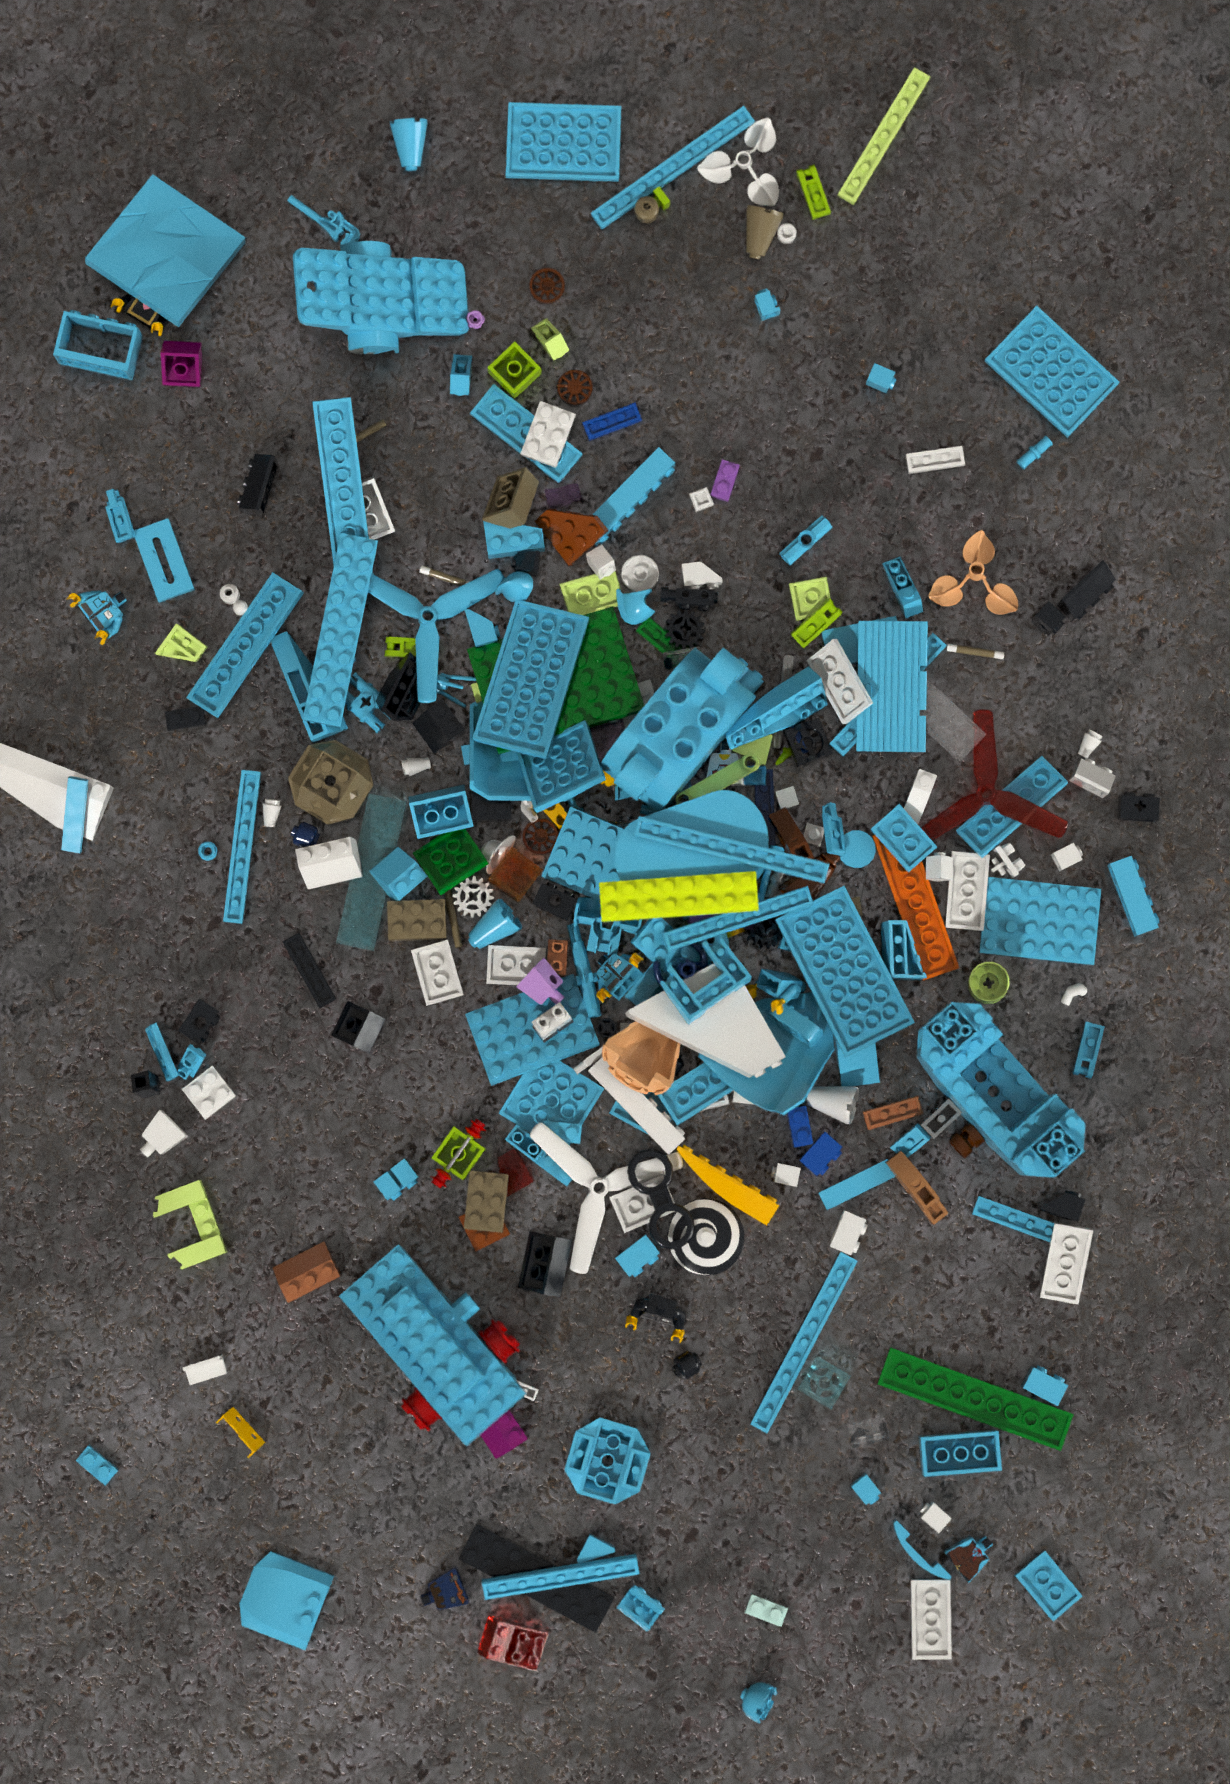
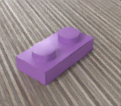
M726 460L721 461L711 497L726 502L729 501L740 465Z

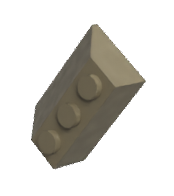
M526 467L497 476L482 520L509 529L525 524L539 481Z

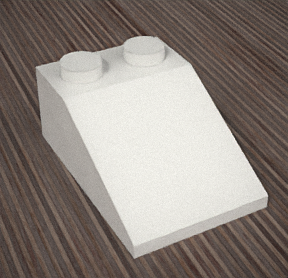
M374 476L362 480L369 539L375 540L395 532Z

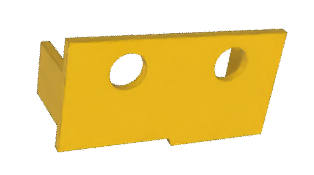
M234 1407L228 1410L216 1422L218 1423L224 1418L236 1431L239 1438L252 1451L247 1458L252 1456L266 1443Z

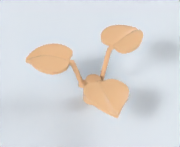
M983 530L971 536L963 548L964 560L967 563H971L969 573L958 585L954 577L948 575L941 576L934 582L928 595L929 599L938 605L953 606L962 600L963 593L959 588L968 579L973 581L982 579L987 591L990 593L985 600L989 611L1002 615L1018 610V600L1014 591L1008 585L1001 583L996 584L993 590H991L986 576H984V565L992 561L995 549Z

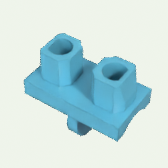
M192 1044L187 1047L177 1071L178 1075L186 1080L189 1075L194 1078L206 1056L201 1048H194Z

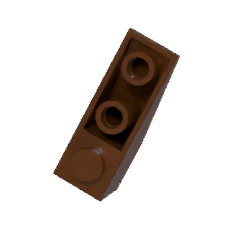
M786 807L768 815L786 853L808 859L814 858L806 839Z

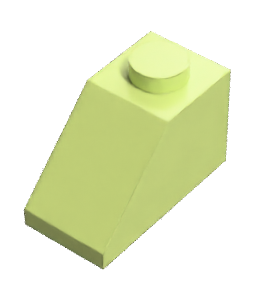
M547 318L531 328L546 353L553 360L561 358L566 352L570 351L561 333Z

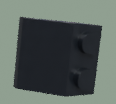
M443 699L428 708L412 723L434 754L465 733V729Z
M347 1001L331 1036L370 1053L386 1019Z

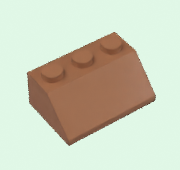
M325 1241L273 1267L278 1284L288 1303L342 1276Z

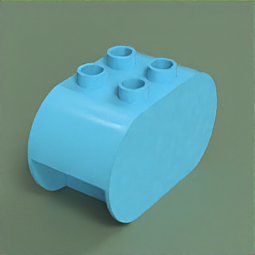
M719 790L644 816V818L769 849L767 826L761 812L748 798L734 791ZM638 819L631 822L622 831L615 849V866L620 881L756 871V880H758L765 870L764 868L636 837L634 833ZM683 916V920L685 921L692 916Z

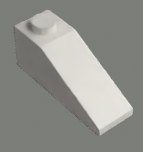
M921 769L916 773L904 806V810L917 824H919L937 775Z

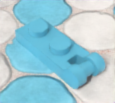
M1085 1022L1072 1074H1082L1086 1078H1092L1105 1026ZM1082 1061L1089 1062L1087 1068L1081 1066Z

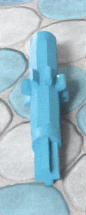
M574 923L567 925L577 973V976L573 978L575 987H580L588 1018H596L602 1015L594 984L598 981L597 973L591 972L579 926L577 924L574 927Z

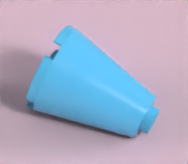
M414 118L390 121L402 167L406 168V171H416L417 167L421 166L428 125L427 119L420 118V121L417 122Z
M498 899L469 932L470 938H468V941L474 948L478 947L481 949L522 929V924L518 917H514L512 914L513 910L502 899Z

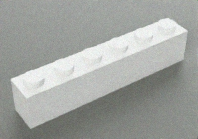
M602 1057L588 1072L669 1155L685 1140L683 1137L685 1132L679 1126L674 1127L670 1123L672 1119L666 1112L660 1113L656 1108L658 1104L651 1097L647 1099L643 1093L634 1091L617 1080L608 1070L609 1064Z

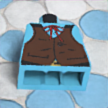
M969 1536L945 1549L943 1552L969 1583L989 1561L984 1552L993 1544L986 1536L977 1543Z

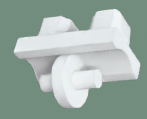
M1011 843L1003 846L999 845L993 849L1001 861L999 863L996 857L991 860L995 865L991 869L993 873L998 870L1001 876L1006 874L1004 866L1011 878H1014L1025 866L1020 857L1013 862L1008 858L1010 854L1015 852Z

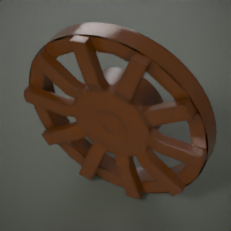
M542 268L536 271L530 279V292L541 303L550 304L558 301L564 293V279L555 269ZM545 272V278H542L539 274ZM548 272L554 273L551 278L548 277ZM557 275L560 280L554 282L553 279ZM536 276L540 280V283L534 282ZM562 283V288L555 287V285ZM533 285L540 286V288L533 290ZM554 290L561 291V292H560L559 295L557 296V295L555 294ZM542 291L539 297L535 294L536 292ZM544 293L547 296V300L541 299ZM549 293H551L555 298L550 299Z
M581 370L565 372L557 384L559 397L569 405L585 403L590 398L593 390L590 377ZM574 373L578 374L576 380H574ZM569 374L571 375V381L566 378ZM583 375L586 379L580 382V377ZM562 380H565L568 385L561 384ZM585 382H589V386H582ZM560 388H567V390L561 393ZM582 389H588V390H589L588 395H586V394L582 391ZM567 393L570 394L568 400L565 397H563ZM579 394L585 397L581 401L579 400ZM573 396H576V402L571 401Z
M537 819L533 823L529 822L523 830L524 845L534 854L542 855L552 851L558 837L555 825L546 819ZM540 822V829H537L534 823ZM543 822L549 824L545 830L543 829ZM531 825L535 830L534 832L528 830ZM551 827L554 829L553 833H547ZM526 832L533 835V837L526 838ZM555 835V841L548 839L549 836ZM534 840L533 844L529 847L527 841ZM547 841L553 844L550 848L546 844ZM536 844H538V851L532 849ZM541 844L545 846V851H541Z

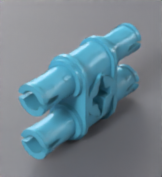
M355 672L352 675L353 678H350V683L360 691V695L354 697L348 692L345 702L346 708L360 719V722H366L376 733H379L381 731L380 728L383 729L385 724L373 714V711L379 709L376 699L380 692L373 687L372 683H367ZM365 699L366 701H368L369 699H371V705H365L364 707H362L364 705L363 700Z

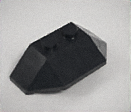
M408 653L389 673L376 699L379 709L393 721H412L421 703L418 701L416 657L411 653Z

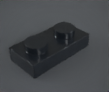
M199 706L165 712L168 731L206 726L204 709Z

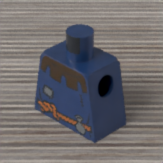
M456 1566L428 1583L430 1591L420 1595L424 1606L435 1602L437 1610L469 1604V1598Z

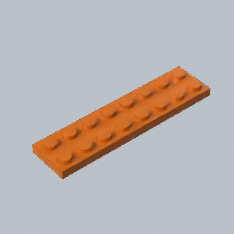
M873 835L872 838L900 918L908 922L917 955L920 956L923 972L926 973L927 978L922 979V981L959 969L930 882L926 880L923 862L921 861L908 873L880 840Z

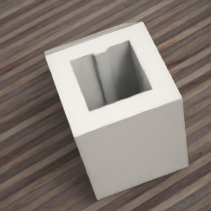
M702 562L684 563L681 566L684 588L700 590L702 587H707V589H717L719 585H722V578Z

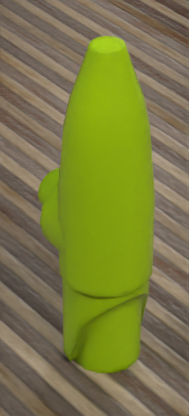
M784 747L782 749V754L775 762L776 766L792 755L790 748Z

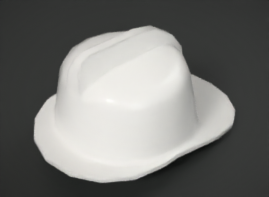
M514 835L508 836L503 841L490 840L482 846L480 851L489 863L486 866L487 874L493 873L503 857L512 849L516 840Z

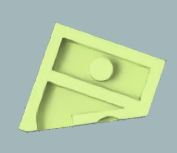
M175 624L155 654L197 662L208 646L179 624Z

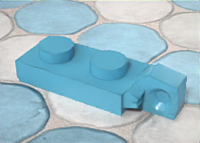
M117 489L106 491L109 502H107L105 508L116 543L136 537L123 497H120Z
M829 802L822 806L826 849L829 854L842 856L846 854L842 818L837 815L836 803Z

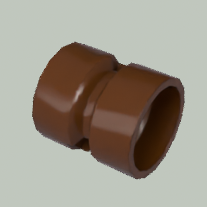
M967 1123L961 1129L960 1134L956 1133L948 1140L964 1159L973 1152V1147L978 1148L985 1142L984 1138L971 1123Z

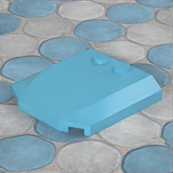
M270 1551L254 1566L240 1602L242 1626L306 1650L334 1575Z

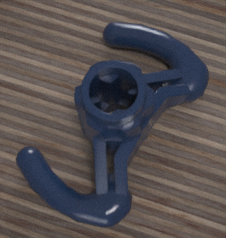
M698 942L690 944V946L699 954V961H691L686 957L680 956L672 963L673 969L681 979H688L695 974V971H701L708 966L706 952ZM654 961L653 973L660 985L661 980L664 982L666 980L661 975L660 962Z

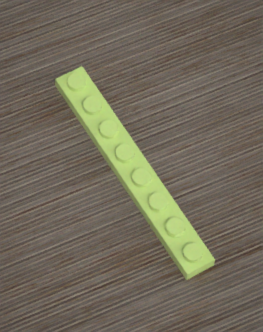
M914 67L839 191V197L853 205L855 204L930 80L929 75Z

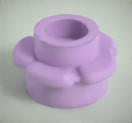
M477 310L469 312L466 316L470 328L479 329L485 321L484 316Z

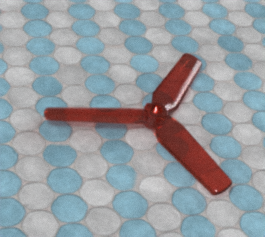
M986 709L974 711V775L979 785L977 792L961 798L922 826L921 829L931 840H934L974 816L984 805L991 804L1001 815L1057 838L1063 837L1068 827L1066 820L1012 792L995 790L998 765L993 713ZM985 791L992 792L988 798H984L982 795Z

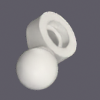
M226 584L221 588V599L226 604H233V611L237 615H243L247 611L248 605L245 601L239 600L240 592L238 588L233 584ZM227 591H232L230 596H226Z

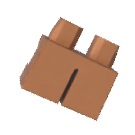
M548 939L547 962L560 977H566L568 940Z

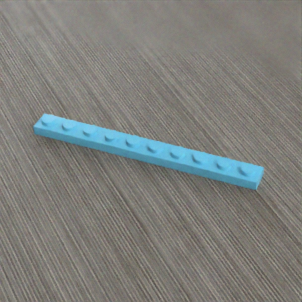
M742 106L591 212V216L601 230L634 208L638 199L644 196H651L654 189L667 185L754 124L755 120L747 109Z
M640 816L638 817L634 833L636 837L824 884L829 868L828 863Z
M842 1252L839 1253L750 1425L765 1433H768L857 1264V1260Z

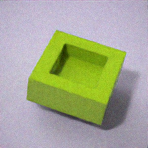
M660 187L654 189L653 198L657 201L659 207L661 206L663 210L669 208L670 200Z

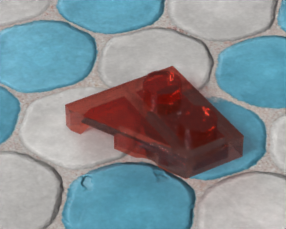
M516 1148L498 1157L500 1174H509L507 1197L535 1181Z

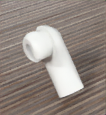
M521 801V811L531 823L537 821L538 815L533 811L532 802Z

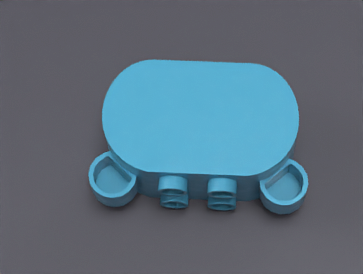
M694 648L678 664L619 736L602 760V769L615 779L614 783L636 801L640 799L655 812L667 809L702 768L711 754L720 746L721 742L724 741L726 738L725 734L749 709L755 700L756 695L737 681L745 670L746 665L725 648H722L712 660L697 648Z

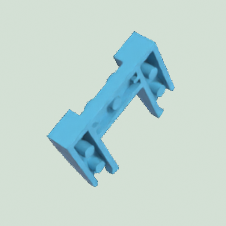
M720 939V945L709 947L708 941L702 943V947L722 974L693 994L671 965L667 969V972L670 973L666 982L662 980L660 982V985L688 1025L733 991L736 992L751 981L752 976L723 939Z

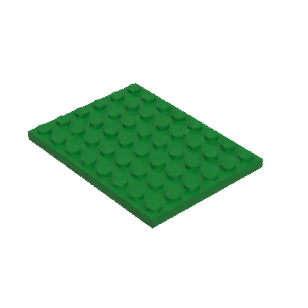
M614 607L583 615L588 616L590 620L554 736L563 733L565 729L584 720L590 728L638 714L644 707ZM503 639L481 647L467 649L483 703ZM496 747L498 755L511 751Z

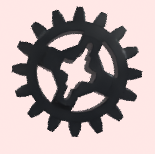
M685 609L682 614L680 610H677V616L672 613L670 615L671 620L667 619L665 622L668 626L664 627V631L668 633L664 637L670 638L668 644L674 643V649L680 646L683 652L686 647L691 651L693 645L698 647V641H703L704 637L701 635L705 634L706 630L701 628L705 623H699L701 616L694 617V611L688 614V610ZM681 619L679 624L673 625L677 620ZM684 624H685V628H686V631H687L685 637H684V631L682 630V627L684 626ZM696 636L693 640L688 642L689 637Z
M781 916L744 927L743 934L749 935L746 940L752 939V945L754 946L757 943L760 949L763 945L767 949L771 945L775 947L783 938L775 919Z

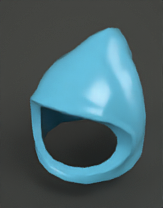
M512 572L497 586L495 594L499 595L502 593L510 602H515V600L526 601L533 589V579L526 572Z
M620 588L616 590L618 609L626 623L637 625L646 621L655 613V610L648 607L645 603L646 597L652 592V589L631 593H622Z

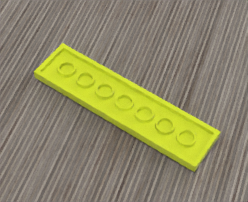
M756 871L599 882L602 922L759 911Z

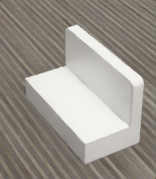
M222 1355L182 1367L183 1371H186L189 1385L228 1373Z

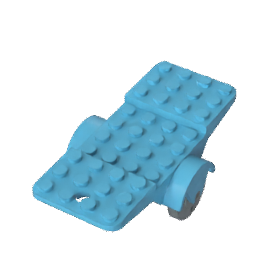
M378 241L346 243L340 245L341 251L299 248L293 253L296 305L299 321L306 326L342 330L348 336L347 348L352 353L379 354L391 350L399 353L398 338L416 335L460 336L469 329L466 319L468 306L465 270L462 263L457 260L413 257L411 259L391 257L390 245ZM309 281L315 285L314 292L307 288Z

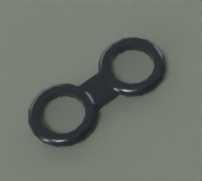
M641 1150L630 1160L627 1174L633 1188L642 1194L649 1195L655 1211L651 1215L648 1225L650 1236L662 1248L670 1250L681 1248L692 1238L695 1225L689 1210L682 1205L673 1203L667 1187L673 1177L672 1163L667 1155L659 1150ZM645 1157H655L665 1167V1177L655 1187H646L639 1183L636 1178V1165ZM667 1211L678 1212L686 1220V1233L678 1241H666L657 1232V1221Z

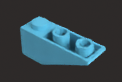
M901 557L884 562L883 567L904 617L908 618L923 612L921 597Z

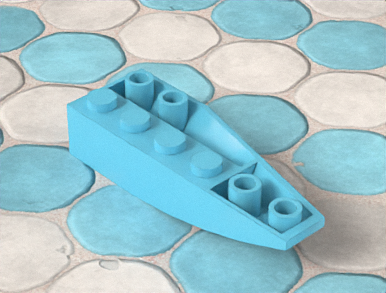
M286 631L274 636L271 644L303 720L313 665ZM342 717L340 728L303 720L312 743L348 729L344 717Z
M808 666L761 697L725 734L729 748L732 750L796 725L827 706L828 703L822 678Z

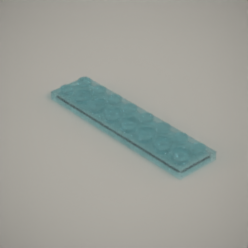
M370 793L368 795L357 845L363 877L349 881L336 941L337 944L370 951L375 950L387 894L369 870L397 847L406 801Z

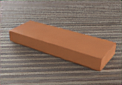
M914 1096L863 1111L862 1113L867 1130L922 1115L923 1110L919 1097Z

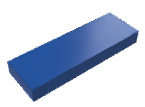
M632 403L584 421L582 424L588 440L591 441L642 421L636 403Z

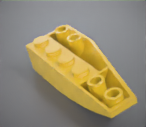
M683 1144L682 1147L678 1146L676 1148L689 1167L714 1192L734 1207L764 1225L769 1223L779 1207L776 1204L777 1199L768 1194L765 1197L759 1194L760 1189L751 1184L747 1187L742 1184L743 1180L734 1174L732 1177L725 1173L727 1170L719 1165L715 1167L710 1165V1160L701 1154L699 1157L693 1155V1150Z

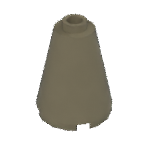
M747 206L746 253L750 254V258L760 260L761 256L765 257L784 213L758 206Z

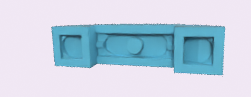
M896 1519L892 1521L898 1540L918 1565L938 1577L948 1580L952 1577L937 1561L930 1566L906 1541L910 1533Z

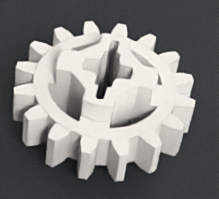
M473 876L472 881L467 878L465 883H459L461 887L454 888L458 893L452 896L457 898L454 905L460 906L457 909L458 912L464 910L463 915L466 917L470 913L471 918H474L476 913L481 917V912L484 911L486 913V907L492 906L489 901L494 900V897L490 896V893L494 892L493 889H487L490 884L488 882L483 884V878L476 881V876ZM475 884L479 885L480 887H478L477 889H471L469 885ZM462 891L465 892V899L463 900V902H461ZM484 892H486L485 903L481 901ZM470 893H473V894L478 893V895H477V899H478V900H477V901H474V900L469 901V899H470L469 894H470ZM470 905L477 906L479 909L471 910L467 907H469Z

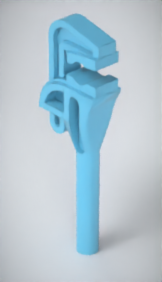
M291 195L288 198L289 203L315 220L331 236L333 241H339V237L344 234V229L349 233L346 232L345 238L340 243L341 245L357 242L360 239L358 228L346 221L340 211L337 213L329 211L328 217H322Z

